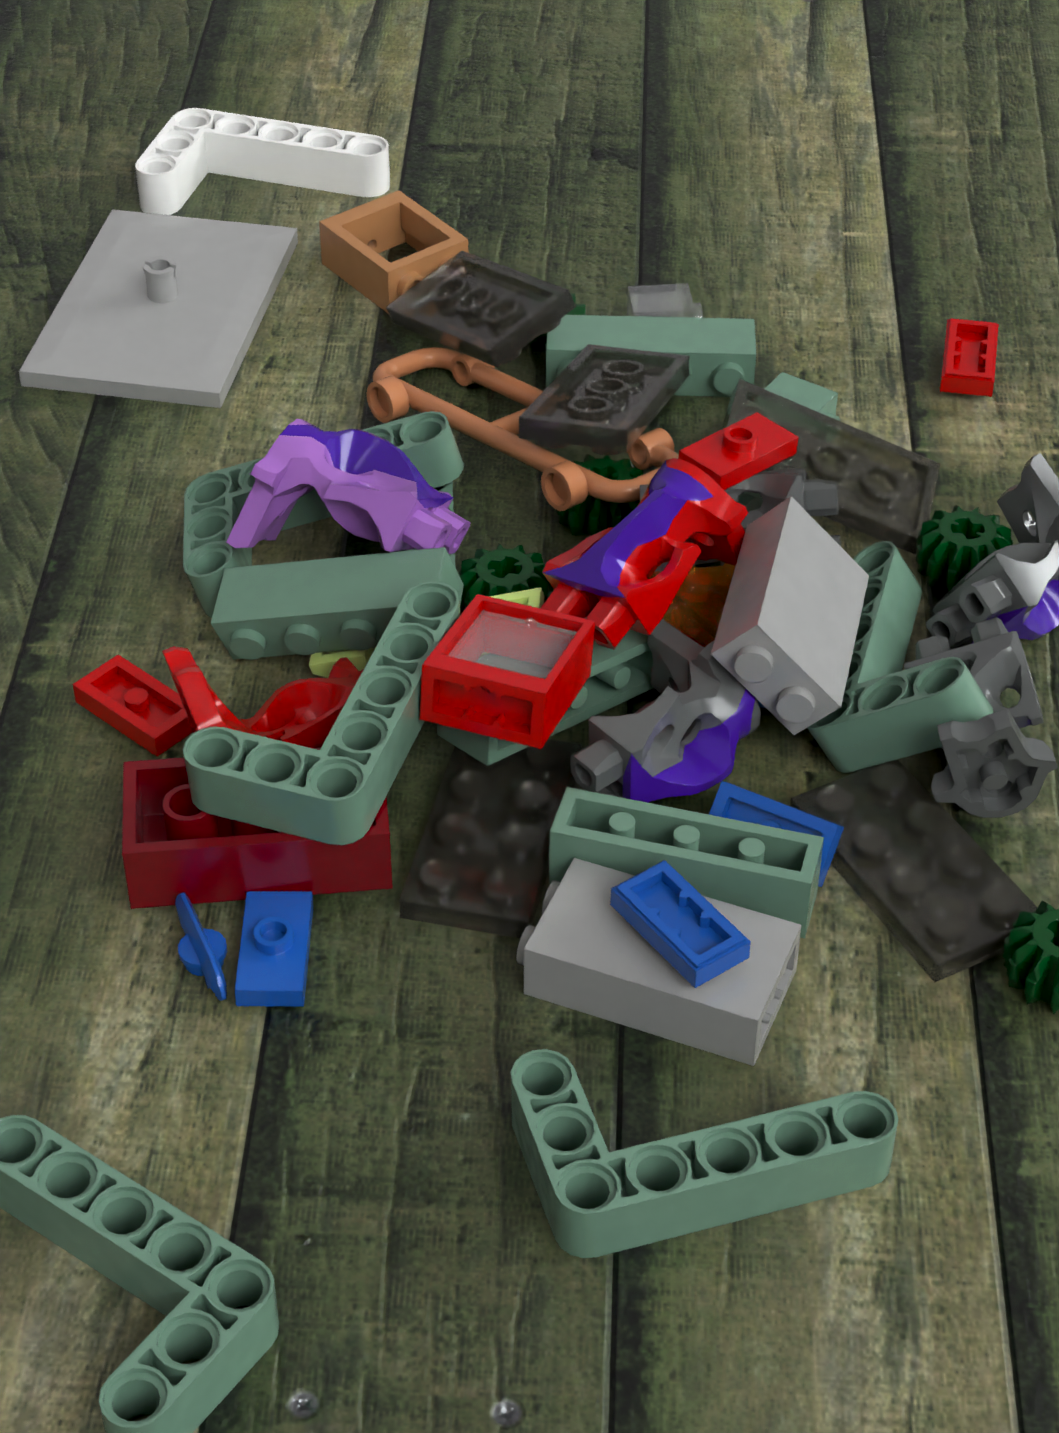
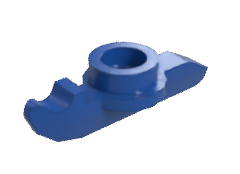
M185 892L180 893L176 897L175 905L185 936L180 939L178 944L179 959L185 965L188 972L205 977L207 988H211L218 1000L227 999V986L221 968L228 952L226 939L221 933L213 929L203 928L189 897Z

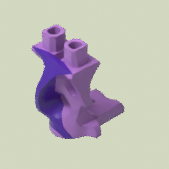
M296 419L278 436L266 456L254 465L250 475L255 477V483L226 543L234 548H252L261 540H276L298 498L311 492L313 489H316L333 519L344 529L355 536L380 542L381 547L388 552L445 547L448 554H453L458 550L471 523L448 510L453 497L448 492H438L431 487L405 453L389 441L360 429H348L338 432L323 431L303 419Z

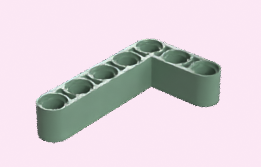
M423 412L362 429L389 441L402 450L426 482L433 488L451 483L463 471L464 462L446 416L440 412ZM263 458L199 476L189 484L184 494L183 568L205 614L212 618L224 569L252 566V548H234L226 543L255 483V477L250 475L254 465ZM316 489L298 498L281 531L332 517Z
M890 541L876 542L867 546L853 558L869 575L842 705L841 708L807 727L833 767L841 773L858 771L940 748L942 744L937 725L949 721H974L993 713V707L960 658H942L902 670L922 595V588L896 546Z
M426 581L414 585L404 594L320 750L226 727L213 726L193 733L185 741L183 747L193 804L199 810L208 814L327 844L346 845L363 838L369 831L425 722L420 720L422 664L461 615L460 598L457 591L451 585L440 581Z
M548 1049L532 1050L521 1055L514 1062L511 1070L512 1127L553 1236L560 1248L572 1256L580 1258L600 1257L861 1190L882 1182L890 1171L898 1115L891 1102L877 1093L868 1091L850 1092L609 1152L575 1068L567 1057L559 1052Z
M10 1115L0 1118V1208L166 1316L107 1378L101 1387L99 1406L105 1433H193L270 1349L278 1336L279 1317L275 1283L271 1270L255 1256L38 1120L26 1115ZM240 1306H249L243 1309H234ZM202 1359L192 1364H182L188 1360ZM138 1415H150L148 1418L140 1421H128Z

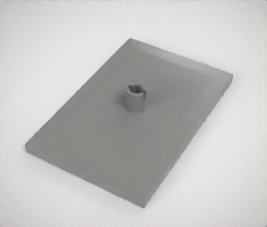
M112 210L19 370L21 386L221 408L298 244L297 228Z

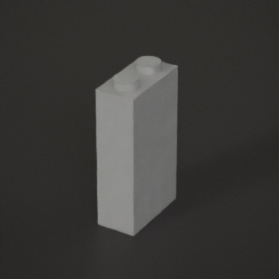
M792 496L747 525L711 655L795 735L841 708L869 575Z
M574 858L562 881L553 880L549 885L543 901L542 917L537 926L528 925L519 941L516 961L518 964L524 965V994L754 1066L797 970L801 925L703 896L751 941L750 955L745 961L694 988L610 905L611 888L635 875Z

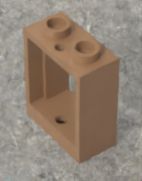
M399 190L319 221L322 264L389 315L469 282L468 239ZM405 242L418 251L391 263L378 254Z

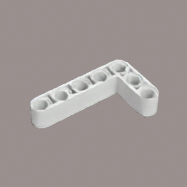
M188 108L175 113L135 164L141 210L144 213L171 215L179 211L208 172L359 197H377L385 194L390 189L389 144L387 140L380 136L202 108Z

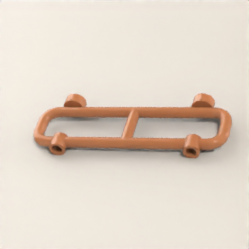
M439 347L422 348L405 353L380 364L372 375L373 382L367 388L366 395L369 408L380 422L387 423L405 416L409 411V407L420 413L440 412L446 416L451 428L543 472L541 476L543 494L548 503L558 511H565L583 503L587 495L613 503L640 500V485L649 484L666 460L678 459L679 455L674 452L673 440L665 429L656 428L642 435L634 433L495 369L491 354L483 347L463 354ZM427 368H443L451 371L455 380L462 386L477 383L527 408L488 422L398 378ZM556 420L627 453L633 465L638 469L645 470L652 466L657 467V469L630 480H611L517 435Z

